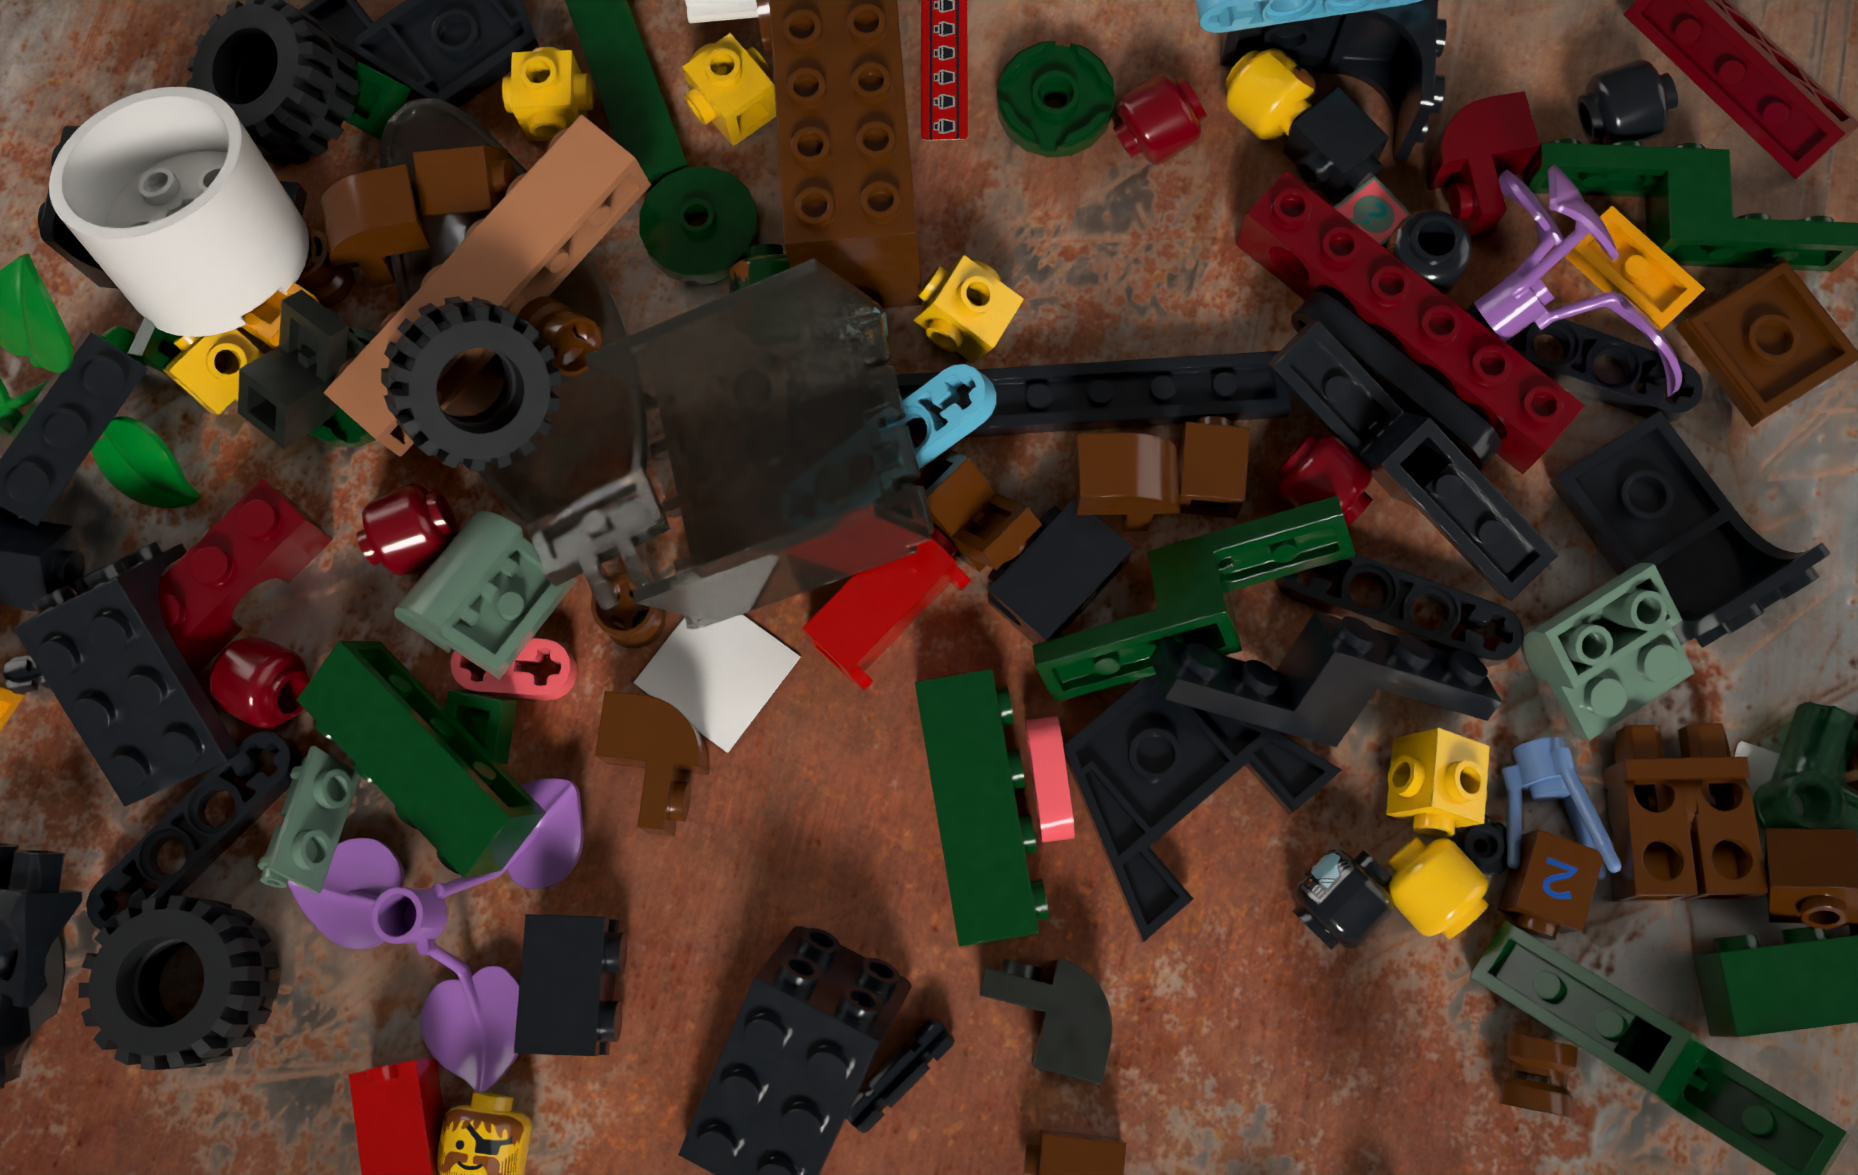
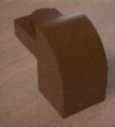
M406 164L351 175L329 187L321 198L320 205L331 266L350 264L352 268L360 267L372 287L397 283L392 255L431 248L425 216H421L417 185Z
M1138 433L1078 434L1074 452L1076 515H1122V532L1148 531L1154 514H1180L1178 460L1175 444L1161 437Z
M947 449L895 488L926 527L931 525L939 530L955 547L957 551L955 555L979 572L986 565L997 570L1004 562L1015 558L1024 549L1027 539L1042 525L1028 506L997 494L968 456Z
M605 691L595 756L610 765L646 768L637 827L649 834L675 836L677 821H686L690 806L691 785L689 782H683L684 773L709 775L710 765L706 744L697 728L670 703L648 695Z

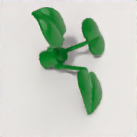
M24 254L0 270V346L13 355L28 356L30 363L36 368L43 367L54 373H62L69 369L74 361L73 345L30 254ZM114 326L102 335L99 334L97 336L127 354L136 334L125 327ZM127 354L128 356L132 357L133 359H135L136 361L140 362V363L143 364L144 366H147V364H145L144 362H142V361L136 359L135 357H133V356ZM0 378V425L13 431L23 417V414L17 408H22L35 401L50 379L18 396L10 397ZM126 416L113 418L102 433L103 437L99 438L91 449L99 469L109 482L122 494L139 503L159 508H177L191 505L203 496L188 483L176 458L158 434L139 420Z

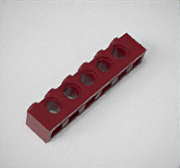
M1285 171L1246 213L1236 246L1304 300L1313 292L1319 291L1332 296L1485 419L1496 430L1502 441L1501 449L1496 454L1522 475L1552 446L1586 407L1288 171Z

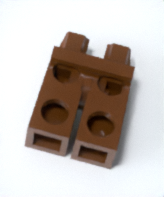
M1694 724L1678 729L1681 758H1664L1660 726L1629 725L1616 731V764L1602 770L1604 788L1608 790L1607 809L1613 828L1614 850L1622 866L1620 871L1610 875L1612 902L1674 901L1681 899V901L1741 900L1769 893L1750 787L1745 779L1750 777L1748 758L1731 757L1723 724Z

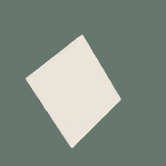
M706 589L633 683L650 696L662 699L676 707L701 734L728 753L801 656L713 592Z

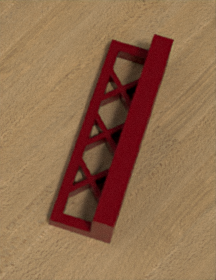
M1636 0L1623 14L1795 179L1806 173L1836 144L1849 137L1858 128V121L1729 0Z

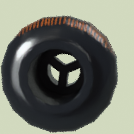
M1435 209L1417 211L1404 218L1395 228L1385 246L1389 252L1444 295L1449 293L1468 267L1472 254L1470 234L1462 222L1447 212Z

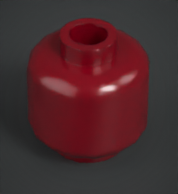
M1160 72L1119 99L1117 111L1122 122L1113 127V130L1131 159L1142 153L1148 162L1153 165H1160L1199 140L1201 136L1200 121L1206 118L1207 115L1184 76L1181 75L1174 80L1170 75Z
M1309 435L1275 472L1282 478L1278 486V495L1292 509L1338 495L1347 527L1364 512L1373 500L1365 492L1373 477L1371 467L1335 436L1328 435L1316 441Z
M411 483L378 497L365 506L362 512L364 529L357 532V541L362 553L370 564L376 566L382 563L393 574L405 576L433 564L453 540L452 537L459 533L456 517L441 492L436 489L429 492L422 485Z
M247 636L234 641L216 658L211 669L209 692L214 705L225 714L255 727L274 728L294 718L304 709L296 699L310 682V674L306 661L294 650L264 638Z

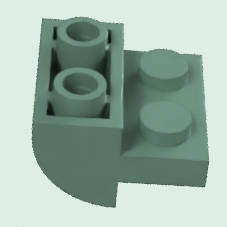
M480 510L474 513L395 608L394 614L397 620L447 653L452 649L500 680L577 582L576 571L523 538L522 527L498 514Z
M1638 563L1529 631L1525 635L1523 642L1526 661L1533 677L1548 683L1574 735L1588 741L1695 673L1672 628L1683 620L1655 564Z

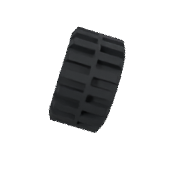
M236 0L227 5L226 14L223 16L216 14L208 22L210 29L205 36L200 33L195 43L198 47L195 57H190L187 70L192 72V78L186 82L187 87L204 90L225 101L235 112L266 162L269 161L278 166H287L290 161L300 165L308 162L310 153L319 157L327 151V142L331 138L339 139L344 132L341 125L345 117L351 119L355 106L350 104L351 96L358 94V81L350 77L357 70L354 58L347 54L349 47L343 39L283 0H246L245 4Z
M457 296L444 298L445 305L439 307L429 303L419 308L418 311L422 316L413 323L406 318L397 328L402 333L397 344L389 341L384 353L390 361L388 368H381V383L387 388L388 395H385L384 399L389 411L395 416L396 423L416 446L429 457L434 455L442 464L455 469L458 463H462L470 471H485V462L490 461L498 468H502L512 464L509 454L516 450L526 457L536 448L529 439L536 432L546 437L553 426L545 419L548 410L559 412L561 398L553 393V386L562 384L560 370L551 365L550 360L555 355L550 345L539 338L540 332L530 323L504 307L494 305L485 299L473 297L472 301H465ZM489 348L499 355L504 368V383L496 401L485 411L472 416L457 417L444 412L438 404L436 390L439 375L447 362L458 353L468 349Z
M170 895V899L153 897L142 900V909L127 907L115 916L119 924L118 928L103 927L95 937V940L102 946L98 954L86 953L81 967L91 970L89 983H79L78 998H89L91 1007L81 1012L86 1027L99 1026L101 1029L93 1040L102 1050L117 1049L114 1057L115 1060L125 1065L141 1064V1069L146 1070L206 1066V1063L221 1062L233 1056L231 1048L246 1047L256 1037L250 1029L252 1024H266L272 1010L263 1007L266 996L277 997L279 982H269V970L279 968L277 953L264 952L262 947L271 941L265 929L250 927L255 918L246 911L231 909L232 904L214 900ZM189 944L197 952L202 962L204 985L201 996L194 1008L184 1018L176 1021L168 1014L162 1004L159 982L162 970L169 958L178 949Z

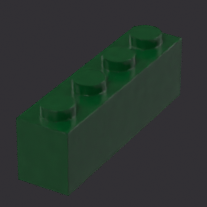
M339 640L296 699L314 718L313 725L317 731L324 737L336 742L354 761L355 771L364 780L376 785L395 805L397 816L404 823L421 832L436 848L437 857L446 868L461 875L463 878L502 871L546 814V811L381 641Z
M992 669L915 682L959 949L1037 936L1039 934L1037 921L1049 919V912L1043 880L1030 881L1025 854L1037 853V845L1031 814L1018 815L1014 789L1025 788V778L1019 749H1006L1002 725L1014 724L1008 686L995 687Z
M1849 925L1851 935L1828 938L1826 929L1810 926L1781 930L1784 943L1766 946L1760 945L1758 933L1714 938L1717 952L1692 955L1710 1036L1745 1037L1857 1023L1858 925Z

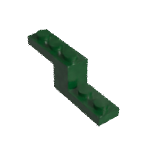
M1563 138L1549 143L1542 142L1523 172V181L1533 193L1549 194L1548 169L1555 165L1573 182L1581 195L1645 197L1647 237L1679 266L1768 269L1785 259L1793 270L1833 272L1858 250V223L1834 222V219L1829 216H1810L1800 220H1774L1771 216L1763 213H1751L1733 218L1730 149H1706L1705 146L1698 143H1684L1673 147L1643 146L1642 143L1637 141H1620L1611 145L1582 144L1576 139Z
M1338 495L1147 551L1158 610L1128 616L1116 622L1077 633L1065 634L1059 638L1032 645L1035 667L1053 700L1059 702L1156 675L1150 657L1162 637L1187 645L1190 643L1203 644L1221 655L1242 651L1229 592L1356 556Z
M1506 920L1469 976L1483 987L1588 1052L1624 1079L1776 1175H1826L1850 1137L1847 1131L1710 1050L1693 1032Z

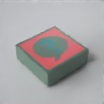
M1375 176L1334 207L1384 248L1399 223L1411 215Z

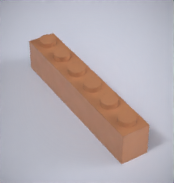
M581 114L569 128L561 130L554 136L547 152L528 173L521 174L513 180L507 189L505 197L489 215L478 220L468 229L463 243L443 264L435 266L426 274L422 280L421 288L400 310L391 313L384 319L378 329V334L358 356L347 360L338 369L335 380L323 393L373 438L401 457L414 442L396 423L395 416L389 411L384 396L388 395L387 388L381 383V368H388L390 361L384 355L389 341L397 344L402 336V333L397 328L406 318L412 323L422 316L418 309L429 303L436 307L445 305L444 298L459 296L465 301H472L473 297L485 299L494 305L504 307L518 316L520 310L529 301L538 297H549L651 186L637 159ZM472 348L458 353L447 362L439 375L436 390L438 404L443 411L492 359L496 352L489 348Z

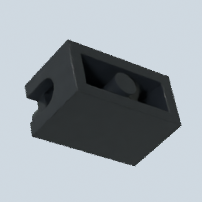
M1076 497L1063 511L1056 505L1050 508L1039 520L1042 525L1032 534L1036 539L1020 556L1017 555L1012 560L1004 562L997 570L992 569L988 575V579L993 583L988 588V592L992 595L988 599V603L1034 645L1058 638L1129 563L1134 548L1097 515H1076Z
M525 914L514 1053L572 1056L609 1055L610 1042H618L620 1038L623 1016L621 1001L613 1000L615 973L624 972L627 960V936L625 932H618L619 920L595 916Z

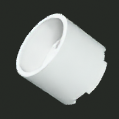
M163 87L123 98L102 109L82 124L64 144L52 167L49 194L55 212L134 308L145 318L152 321L157 329L166 333L186 337H201L224 333L246 325L242 317L244 314L264 303L276 291L287 295L286 291L293 282H297L305 267L309 252V233L304 219L235 112L225 101L212 93L190 87Z

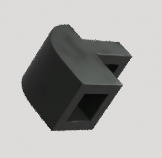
M302 289L283 299L281 304L279 347L239 369L238 414L283 449L325 423L340 407L323 392L335 380L338 369L347 360L357 356L347 348L349 325L343 322L333 310L325 308Z
M1062 958L1056 959L1051 984L1039 981L1041 968L1016 961L1002 959L999 971L986 968L980 996L1044 1012L1032 1066L1102 1085L1112 1038V1016L1102 989L1091 975L1078 965Z

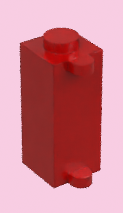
M910 518L802 627L807 640L846 678L865 691L873 683V680L864 671L950 583L962 591L971 582L969 577L957 566V561L952 557L957 552L955 547L935 527L929 525L925 530H922Z
M435 1058L416 1059L348 1074L361 1174L439 1175L436 1158L445 1114L437 1060Z

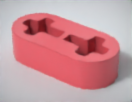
M532 638L500 680L486 671L483 681H480L479 676L469 670L471 661L455 650L450 661L451 673L456 682L468 691L503 698L542 701L556 700L571 690L577 678V664L572 654L556 641L541 638ZM545 655H550L551 660L560 666L561 669L559 674L548 676L546 685H542L541 680L529 672H521L522 665H543Z
M1058 716L1025 720L1026 741L1041 842L1074 839L1073 811Z

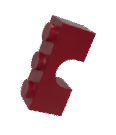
M263 478L160 579L159 604L164 623L191 671L196 674L243 629L232 618L237 604L251 589L273 578H279L286 583H290L333 540L294 501Z

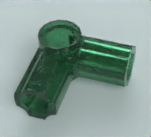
M1810 701L1797 706L1772 778L1760 785L1753 796L1756 820L1764 830L1765 828L1856 829L1858 838V798L1844 792L1841 788L1858 738V723L1855 721V715L1836 706L1820 705ZM1794 793L1802 801L1804 808L1803 816L1795 808L1793 802Z

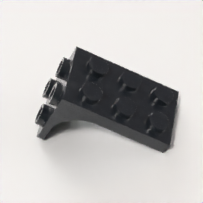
M1422 0L1401 6L1224 32L1221 42L1220 65L1235 66L1250 51H1264L1270 48H1277L1285 51L1307 72L1346 75L1367 83L1382 96L1390 109L1394 123L1393 159L1407 161L1415 143H1423L1426 138L1430 113H1439L1442 106L1445 77L1435 73L1436 57H1441L1445 46L1447 21L1446 19L1438 18V0Z
M1661 411L1564 470L1549 482L1617 575L1638 563L1655 564L1683 620L1672 627L1681 645L1695 638L1701 648L1723 635L1731 634L1765 613L1764 609L1781 598L1785 599L1818 579L1820 575L1813 568V565L1831 554L1823 542L1808 551L1796 553L1780 549L1757 534L1739 515Z
M157 541L108 566L105 565L71 582L69 585L32 602L38 614L13 627L124 807L224 764L240 752L173 641L162 617L159 604L160 579L165 569L171 563L187 553L183 543L162 551Z
M795 926L754 977L678 1155L714 1175H820L874 1058L911 990V983L901 976L897 969L888 962L877 958H866L840 945L837 938L825 930Z

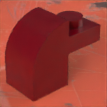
M1525 91L1487 97L1466 105L1450 120L1429 160L1426 175L1428 190L1449 187L1448 203L1451 215L1462 222L1469 232L1471 240L1489 237L1507 210L1498 180L1500 174L1505 170H1509L1514 175H1521L1540 147Z

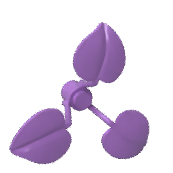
M1553 165L1548 169L1549 210L1560 212L1576 220L1575 230L1565 239L1554 220L1541 206L1537 197L1528 186L1509 170L1503 171L1499 177L1502 194L1523 206L1534 217L1539 245L1516 271L1474 302L1490 327L1501 340L1506 342L1532 322H1535L1543 330L1554 321L1596 308L1607 307L1643 333L1655 352L1658 353L1663 364L1667 382V397L1677 392L1682 383V373L1671 345L1652 321L1621 292L1617 294L1611 291L1547 311L1545 305L1555 299V297L1540 278L1560 259L1568 255L1569 251L1589 233L1595 238L1611 262L1616 260L1619 254L1602 219L1589 204L1584 202L1579 190L1558 167ZM1555 244L1556 247L1547 256H1545Z
M545 778L521 785L546 811V814L502 871L468 878L461 877L445 884L436 883L430 889L403 887L405 879L404 869L392 848L376 839L355 838L337 844L321 894H315L290 880L288 881V886L303 913L322 934L334 943L354 950L369 949L382 944L384 941L391 944H416L417 952L420 955H429L458 975L459 979L443 981L430 992L421 1012L420 1026L422 1036L432 1056L443 1067L465 1080L478 1093L485 1092L496 1085L508 1072L518 1056L517 1053H514L520 982L507 968L502 966H488L472 976L471 970L465 962L436 945L435 939L443 932L448 919V909L444 900L451 894L494 879L503 874L506 869L511 879L517 885L527 889L547 888L564 880L576 866L584 841L580 793L574 782L569 780Z

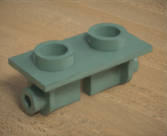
M312 746L307 757L303 758L301 766L292 768L290 774L292 782L280 815L285 817L283 825L275 827L266 855L260 858L258 867L263 871L260 881L264 884L285 888L290 880L315 894H321L360 775L351 767L316 746Z

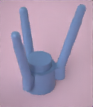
M1547 737L1532 740L1515 747L1512 752L1516 765L1501 769L1507 789V865L1512 869H1517L1521 864L1522 791L1531 793L1534 802H1550L1562 799L1579 844L1598 850L1609 871L1614 873L1620 871L1622 867L1621 862L1575 769L1570 748L1567 747L1565 739L1561 737ZM1603 863L1598 880L1605 879L1607 875Z

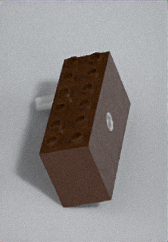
M685 0L689 23L758 17L764 51L772 52L784 241L797 293L809 300L811 310L817 304L826 301L828 294L841 289L861 291L865 298L878 302L883 308L923 305L922 299L917 296L921 289L897 0Z

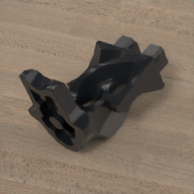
M0 842V1089L5 1087L6 1082L20 1077L24 1050L30 1036L45 1021L58 1012L64 975L63 949L58 935L82 902V892L60 888L65 853L49 850H18L19 845Z

